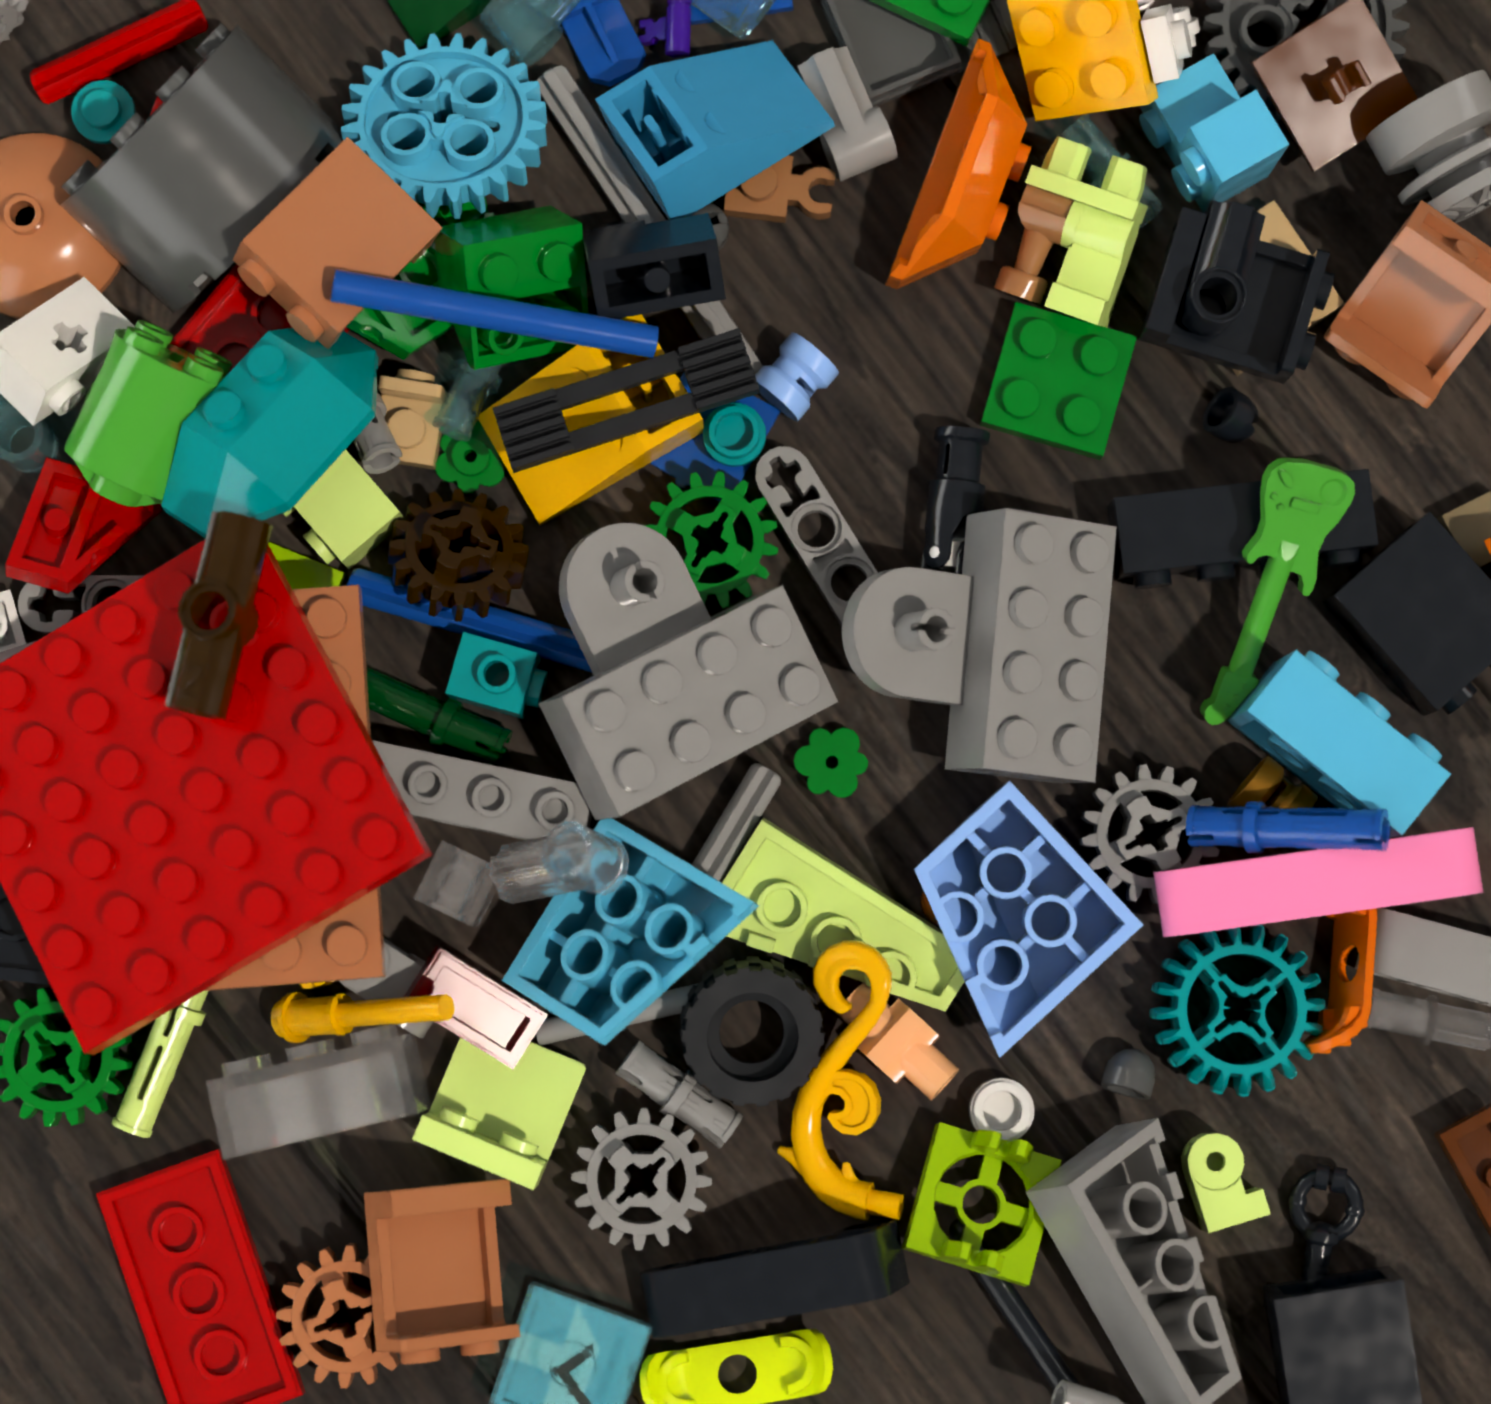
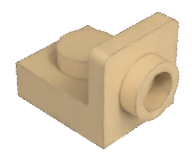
M398 369L396 378L380 376L378 390L382 394L381 397L387 408L385 421L402 451V457H399V464L436 470L435 466L439 454L448 395L442 385L434 384V375L411 369Z

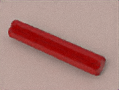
M180 0L33 69L29 73L32 86L44 104H51L81 90L91 82L102 80L206 31L208 28L207 19L197 0Z

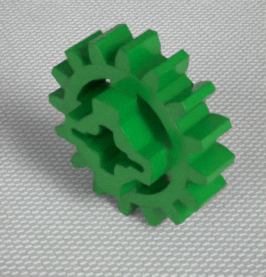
M717 471L712 486H703L697 472L690 474L691 489L682 492L673 482L669 483L667 490L672 501L667 506L660 502L652 501L649 508L660 519L657 525L649 524L643 526L657 531L665 538L667 537L668 529L682 537L687 555L684 563L703 603L705 604L707 595H716L721 608L729 607L728 591L736 588L741 595L748 598L752 595V590L747 579L753 575L766 580L770 575L768 570L759 562L761 556H774L778 553V547L764 542V534L775 530L777 522L771 520L760 521L758 513L767 504L766 499L762 497L749 503L744 498L749 483L742 480L735 486L733 491L725 488L724 472ZM702 498L721 499L712 513L694 517L681 509L694 500ZM740 512L745 516L751 528V552L736 541L733 523ZM723 514L727 515L722 525L723 531L720 540L728 545L723 554L711 551L706 558L702 557L697 567H693L691 564L697 556L696 550L699 543L692 536L693 531L697 527L707 531L713 523L717 524ZM725 564L739 572L732 578L719 583L697 582L704 570L713 566Z
M42 988L37 991L38 1006L36 1007L27 999L15 1001V1010L20 1018L17 1021L7 1018L0 1019V1030L7 1034L5 1042H0V1056H3V1065L0 1066V1079L6 1078L10 1085L0 1096L2 1102L21 1098L24 1102L21 1106L19 1117L24 1120L32 1118L39 1110H42L44 1127L57 1126L62 1117V1112H65L71 1126L84 1123L85 1106L96 1115L106 1112L108 1107L102 1096L104 1092L118 1095L122 1094L125 1090L123 1084L114 1078L116 1071L133 1068V1061L119 1057V1048L132 1042L131 1035L102 1050L101 1067L98 1075H96L92 1069L94 1055L84 1054L73 1030L62 1029L56 1020H51L48 1016L54 1013H64L51 988ZM26 1038L30 1045L27 1064L22 1067L21 1048ZM53 1044L55 1046L70 1045L72 1052L66 1057V1062L70 1069L67 1067L54 1069L50 1061L57 1054L52 1046ZM50 1083L59 1084L67 1094L71 1093L74 1098L69 1100L52 1099L39 1093L38 1090Z

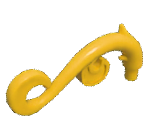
M844 940L830 945L818 957L813 968V986L819 998L828 1008L836 1013L844 1014L852 1009L853 1003L846 1000L839 988L840 977L847 970H859L865 973L870 980V1000L859 1015L821 1054L817 1068L813 1067L809 1073L810 1079L802 1088H799L792 1112L791 1140L793 1147L779 1146L777 1152L797 1170L817 1198L833 1210L865 1221L870 1218V1215L900 1220L904 1208V1195L876 1190L873 1182L859 1180L847 1161L842 1163L841 1170L830 1158L823 1141L821 1131L822 1111L824 1103L831 1094L839 1095L845 1101L844 1109L832 1110L827 1117L831 1125L842 1134L857 1136L872 1128L881 1113V1096L876 1083L865 1073L843 1067L876 1025L886 1008L892 988V972L887 960L875 947L862 941Z

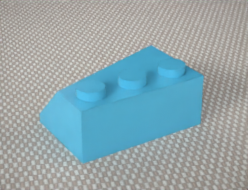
M612 818L601 819L502 981L597 1042L606 1045L757 909L759 905Z

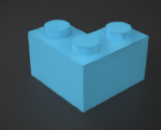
M1214 53L1183 70L1180 78L1156 85L1158 98L1149 105L1140 107L1143 114L1139 116L1144 133L1155 148L1162 146L1165 148L1175 165L1171 169V173L1178 190L1188 202L1195 199L1203 213L1208 211L1212 201L1224 202L1267 178L1289 146L1287 139L1257 89L1240 98Z

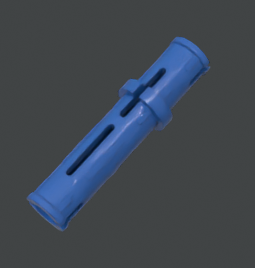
M1248 801L1246 807L1191 805L1186 818V835L1189 836L1188 844L1191 847H1244L1247 853H1263L1264 848L1277 847L1386 851L1390 838V820H1387L1389 815L1387 809L1380 808L1363 810L1266 807L1263 801Z

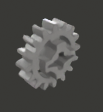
M1147 764L1136 767L1135 782L1130 783L1121 771L1112 775V783L1116 790L1114 793L1111 794L1101 788L1095 789L1092 796L1101 805L1099 812L1085 811L1081 815L1083 821L1094 826V833L1080 838L1079 845L1095 847L1097 856L1092 858L1088 865L1092 870L1105 867L1109 874L1104 883L1111 890L1122 882L1127 885L1126 901L1136 902L1142 890L1148 889L1152 903L1157 904L1154 877L1136 875L1125 869L1121 863L1134 858L1149 863L1152 871L1158 872L1200 865L1201 857H1217L1220 850L1214 846H1190L1186 857L1182 863L1180 862L1182 859L1176 848L1181 831L1186 829L1189 807L1191 805L1212 806L1214 802L1211 797L1198 801L1191 797L1197 783L1195 779H1187L1177 786L1173 784L1174 768L1169 766L1161 770L1157 779H1151L1150 770ZM1142 792L1163 794L1174 800L1178 806L1170 810L1152 806L1148 798L1143 796ZM1119 805L1120 809L1118 810L1124 819L1119 838L1109 843V821L1114 810ZM1141 818L1148 825L1158 822L1162 824L1170 820L1174 821L1171 826L1163 829V834L1158 836L1157 844L1159 849L1157 851L1151 844L1137 845L1127 850L1125 848L1126 844L1136 839L1135 836L1143 830L1140 822Z
M642 1107L637 1122L629 1123L622 1111L616 1112L614 1114V1124L616 1127L614 1131L610 1133L599 1124L592 1129L595 1139L599 1142L596 1149L580 1145L577 1150V1154L589 1162L587 1169L573 1171L571 1174L572 1181L587 1185V1192L581 1194L575 1200L576 1207L591 1205L594 1207L596 1213L591 1218L588 1226L591 1230L600 1227L605 1222L612 1226L609 1243L616 1245L621 1240L624 1233L633 1235L635 1250L642 1251L647 1235L655 1234L658 1242L662 1247H665L670 1243L669 1227L675 1225L681 1231L688 1233L692 1229L689 1218L685 1215L687 1210L692 1209L704 1212L707 1207V1203L701 1197L695 1195L696 1188L712 1185V1176L697 1173L696 1168L697 1165L709 1158L707 1150L690 1151L687 1145L693 1139L695 1131L690 1127L679 1135L671 1130L674 1124V1115L668 1113L660 1124L651 1123L649 1108ZM634 1135H650L664 1142L654 1151L634 1150L623 1139ZM605 1156L615 1169V1188L603 1198L599 1186V1169ZM661 1157L665 1158L659 1165L653 1179V1183L657 1188L656 1191L650 1194L648 1190L641 1188L635 1193L631 1191L624 1199L619 1198L625 1192L632 1176L627 1166L634 1163L642 1169L649 1164L653 1165ZM679 1159L682 1160L686 1174L685 1190L680 1201L668 1187L669 1170ZM629 1207H650L661 1218L640 1222L629 1220L620 1215Z

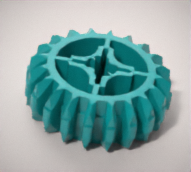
M1263 925L1251 926L1247 932L1245 942H1242L1240 927L1224 929V943H1220L1215 931L1200 933V940L1204 947L1202 951L1190 940H1181L1177 946L1180 953L1187 959V963L1183 966L1170 958H1165L1161 963V967L1165 972L1176 977L1173 985L1165 982H1154L1151 987V991L1157 995L1170 996L1169 1008L1153 1007L1149 1010L1151 1019H1170L1171 1028L1161 1030L1154 1035L1156 1043L1163 1045L1177 1040L1180 1045L1169 1055L1167 1062L1172 1067H1178L1191 1058L1194 1062L1187 1072L1186 1079L1192 1084H1198L1204 1079L1209 1070L1212 1071L1210 1091L1216 1094H1223L1227 1088L1229 1077L1233 1076L1236 1095L1241 1097L1249 1096L1251 1076L1253 1075L1261 1089L1270 1092L1275 1089V1079L1271 1071L1274 1067L1285 1078L1293 1079L1298 1073L1296 1067L1287 1057L1292 1052L1297 1057L1310 1060L1314 1054H1311L1306 1045L1300 1042L1303 1033L1318 1036L1323 1032L1322 1025L1306 1022L1307 1010L1321 1011L1326 1008L1324 999H1306L1305 989L1315 987L1320 983L1319 975L1317 973L1305 974L1300 977L1296 975L1295 971L1305 964L1308 957L1303 951H1297L1290 954L1284 960L1281 955L1288 943V937L1285 935H1275L1268 945L1263 947L1265 937ZM1238 954L1259 961L1269 970L1261 977L1253 978L1250 982L1240 986L1235 984L1226 974H1221L1212 962L1225 956ZM1198 976L1203 982L1201 986L1209 997L1210 1008L1207 1016L1198 1024L1199 1028L1192 1033L1187 1015V1002L1190 989ZM1281 986L1286 1000V1018L1281 1034L1275 1040L1272 1036L1274 1032L1269 1027L1265 1018V1009L1267 1003L1277 994L1276 990ZM1224 992L1238 998L1253 995L1249 998L1251 1008L1244 1009L1250 1012L1247 1020L1250 1026L1238 1020H1229L1221 1023L1226 1019L1223 1010L1229 1009V1007L1224 1005L1225 999L1228 997ZM1237 1032L1249 1044H1254L1262 1055L1245 1062L1227 1063L1209 1054L1205 1048L1215 1040L1220 1041L1225 1036Z

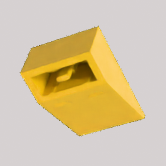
M642 314L620 319L647 324ZM658 342L654 357L665 354ZM576 345L477 416L540 526L702 434L704 429L703 418L700 413L514 473L492 408L552 388L558 389L650 358ZM673 374L562 410L568 432L688 394L678 375Z

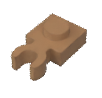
M788 155L726 193L724 212L726 216L786 223L788 206L799 207L803 214L812 219L822 220L830 218L832 204L814 201L809 195V190L818 184L834 186L836 172L825 167H815L807 170L803 175L792 174L794 156Z

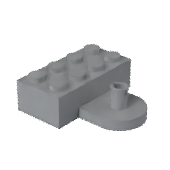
M1009 508L967 515L962 574L918 567L895 568L872 575L855 590L846 606L842 622V642L851 668L866 686L879 694L893 698L950 705L945 759L946 770L1049 783L1095 782L1117 527Z
M616 523L605 526L583 537L568 553L559 578L560 603L594 676L539 703V706L595 820L620 817L838 702L783 585L757 593L710 617L677 549L662 534L647 526L635 523Z

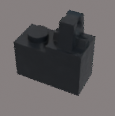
M709 213L645 224V220L630 223L620 220L599 224L600 228L583 231V242L597 316L617 319L726 299L717 238Z

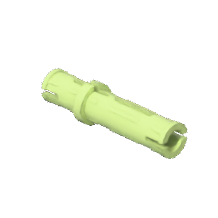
M208 991L200 992L156 1018L116 1117L111 1122L113 1126L139 1137H151L153 1125L169 1086L174 1079L176 1069L194 1026H201L206 1013L201 1008Z

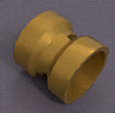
M1268 755L1245 778L1227 805L1230 807H1246L1248 801H1263L1265 804L1276 791L1275 795L1266 804V807L1312 808L1318 796L1304 784L1294 785L1284 777V768Z

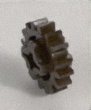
M455 489L452 501L443 502L442 498L435 491L431 492L428 496L426 509L411 502L407 505L406 521L395 520L393 524L392 541L389 542L388 564L394 565L392 582L394 586L408 584L406 599L408 603L414 604L423 598L430 601L428 615L435 617L443 607L452 608V615L455 621H462L465 609L472 607L481 618L488 617L490 600L506 607L510 601L511 589H520L522 586L529 552L528 545L521 544L524 531L522 524L507 525L509 508L505 505L496 508L494 511L487 509V495L481 493L471 503L465 501L462 489Z

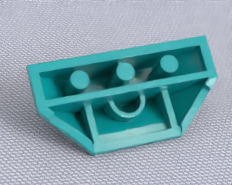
M293 328L267 331L182 423L161 504L164 511L206 538L212 511L233 512L263 521L291 510L376 416V370L379 363L376 351L344 331L336 343L329 349L324 347L318 340L315 342L307 341Z

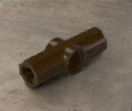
M212 511L195 583L183 593L179 602L178 616L183 632L165 702L166 707L197 716L226 720L243 646L254 637L258 628L259 615L254 600L272 530L271 524L243 514ZM227 601L228 615L225 621L219 627L211 630L210 615L213 609L218 604Z

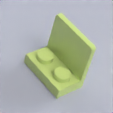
M460 1037L428 1113L422 1115L412 1140L534 1190L539 1185L585 1074L586 1066L582 1062L530 1042L514 1069H511Z

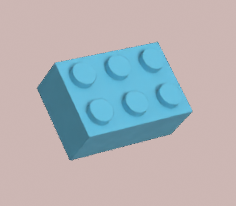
M1294 650L1275 661L1259 680L1258 685L1242 701L1227 721L1335 808L1347 810L1387 809L1389 814L1387 820H1390V838L1402 836L1451 775L1450 772L1438 764L1442 758L1441 753L1417 734L1410 733L1406 738L1388 724L1387 720L1391 717V714L1374 698L1363 692H1359L1355 697L1338 684L1335 680L1339 677V672L1318 654L1308 651L1303 656L1300 652Z

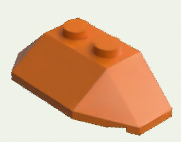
M978 38L972 50L885 283L888 287L897 290L970 257L978 252L985 237L996 241L1000 234L1010 205L999 202L1007 179L1015 182L1019 181L1031 146L1021 143L1027 122L990 42Z

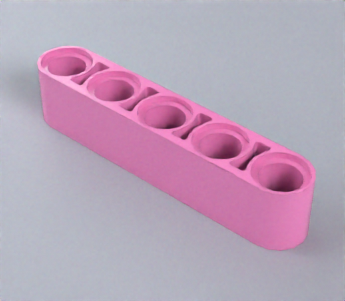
M1474 827L1389 838L1386 851L1311 849L1153 872L1163 937L1246 927L1484 892Z

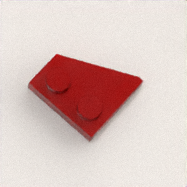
M46 457L5 564L6 577L69 594L157 516L163 508L161 504L128 507L113 502L90 488L89 483L78 466Z

